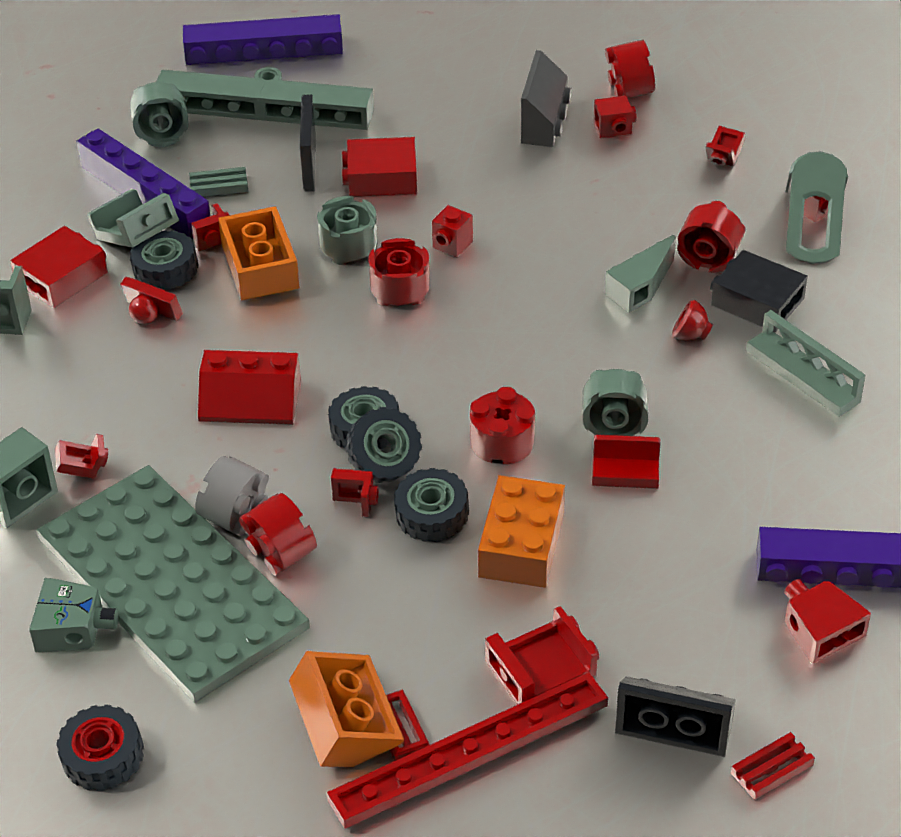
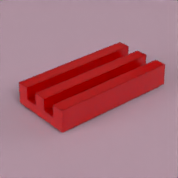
M404 690L387 694L386 697L404 739L402 747L396 746L389 750L393 760L396 761L430 744ZM398 701L417 742L411 743L392 702Z
M789 732L732 765L731 775L756 800L812 767L815 757L811 753L806 754L804 752L805 746L801 742L797 744L795 736ZM794 757L798 759L759 783L752 784L753 781L765 774L769 775Z

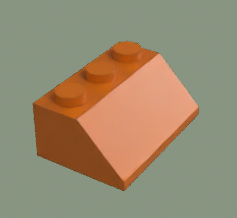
M316 651L305 652L290 677L289 683L320 767L353 768L401 745L404 740L370 655Z

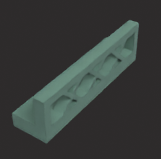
M772 310L764 314L762 333L747 342L746 352L838 417L861 403L866 376L864 373ZM774 326L779 329L782 337L773 332ZM796 341L802 345L806 354L799 349ZM820 358L825 360L830 370L823 366ZM843 374L853 380V386L847 383Z

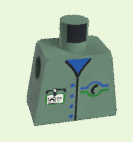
M44 578L29 629L35 652L91 648L94 646L98 629H117L119 622L118 608H103L99 590L94 586Z

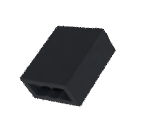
M742 250L735 259H730L726 269L720 276L716 275L710 286V291L712 292L711 305L763 327L764 314L770 310L787 320L805 298L808 276ZM774 326L773 332H777L778 328Z

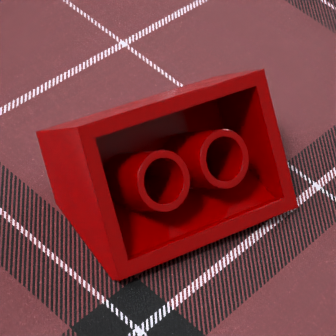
M204 350L199 371L198 421L294 425L301 383L299 354Z

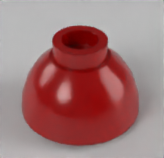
M692 300L685 306L672 330L674 338L683 341H692L697 338L706 339L713 324L708 322L707 312L699 302Z

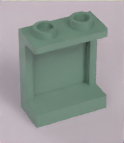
M130 189L87 214L97 240L132 248L179 221L169 194L162 193L142 204L135 189Z

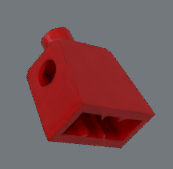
M796 579L786 587L784 593L790 599L785 616L786 626L812 664L867 636L871 613L833 583L824 581L809 589L800 579Z

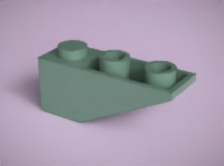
M671 235L606 271L605 295L628 313L651 301L674 261L676 236Z

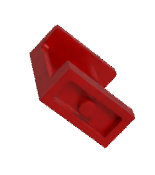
M561 606L553 609V620L550 623L506 643L498 633L485 638V661L517 705L585 673L590 672L593 678L596 677L597 660L599 659L598 649L592 640H587L580 632L576 619L572 615L568 616Z

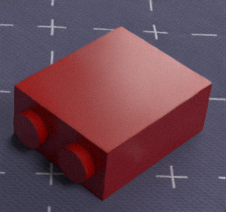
M415 137L347 139V151H342L343 186L349 187V196L417 194Z
M65 225L10 260L12 273L15 266H22L28 292L53 309L108 273L107 257L103 248L93 244L84 238L82 234L71 230Z

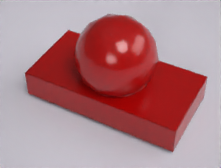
M125 277L120 283L127 302L130 303L129 315L139 324L151 323L157 318L158 314L178 321L183 314L178 299L173 293L131 277Z

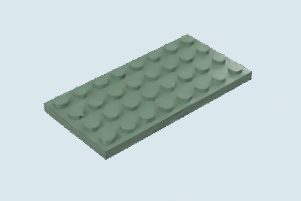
M150 465L145 466L36 529L40 541L81 584L94 586L99 590L101 603L104 608H118V623L194 703L310 628L309 619L206 519L198 515L196 510Z

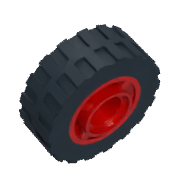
M104 704V706L94 705L90 706L89 709H82L77 712V715L70 717L66 721L67 724L59 732L60 737L57 739L56 745L64 772L68 778H71L72 783L76 786H82L83 789L104 791L106 788L113 789L118 787V784L125 783L133 773L137 772L140 761H143L144 754L142 750H144V744L137 722L134 721L130 713L127 714L120 707L115 708Z

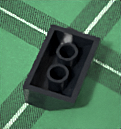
M626 676L619 683L615 733L725 757L733 723L736 699L727 698L720 694H708L689 690L682 686H670L651 682L647 679Z

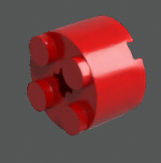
M644 40L605 48L607 63L611 64L612 70L607 71L610 86H614L616 97L627 96L629 99L655 91L653 65L649 64L647 57L650 56Z
M712 201L710 204L696 206L689 213L678 235V254L686 264L694 269L699 270L701 266L708 268L710 273L721 272L726 269L730 259H734L743 240L746 228L738 216L721 201Z
M394 238L382 242L381 247L375 252L374 248L370 251V289L377 298L379 305H418L425 300V295L430 288L429 253L424 246L421 249L415 246V241Z
M501 387L497 391L487 393L473 401L470 405V440L473 452L482 460L492 463V459L503 460V464H513L525 459L531 453L535 441V409L532 403L524 396L516 393L512 387Z
M277 493L239 518L242 528L249 534L245 538L248 548L255 556L261 553L265 557L264 562L274 576L283 572L317 548L316 538L310 525L304 528L299 519L303 514L284 493Z

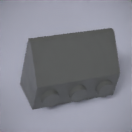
M540 50L535 52L521 97V144L554 147L556 136L561 137L563 120H566L567 104L571 102L572 88L567 87L568 76Z

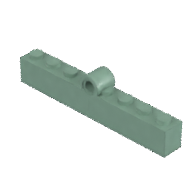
M273 67L259 69L255 73V78L161 70L156 81L172 83L177 87L184 98L187 114L300 124L301 97L306 94H313L314 119L317 126L368 130L374 112L373 88L282 80L281 71Z

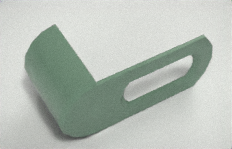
M819 151L809 152L798 157L791 166L786 185V193H788L791 185L786 252L795 259L810 264L825 263L840 256L844 191L848 181V173L843 162L832 154ZM819 196L829 201L826 242L824 247L812 250L801 244L805 199L809 197Z

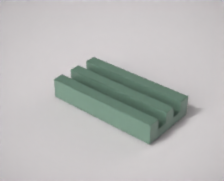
M245 167L189 173L190 188L202 197L248 192Z

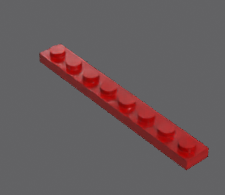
M590 672L585 673L327 792V800L344 829L349 828L608 707V696Z

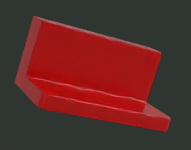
M595 435L592 486L658 489L661 439L659 437Z

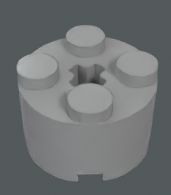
M226 456L219 458L203 480L209 483L205 493L199 491L195 503L196 513L239 536L244 535L245 530L242 528L239 518L268 499V496L264 495L269 475L230 456L229 458Z

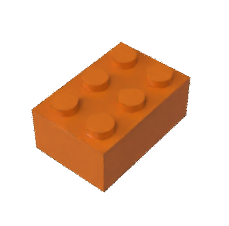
M276 206L218 218L222 247L241 301L300 288L297 259Z
M498 475L478 548L479 578L543 588L547 587L564 515L565 485Z

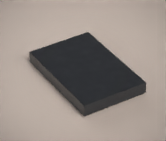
M306 94L301 97L300 157L303 190L315 191L316 132L313 94Z

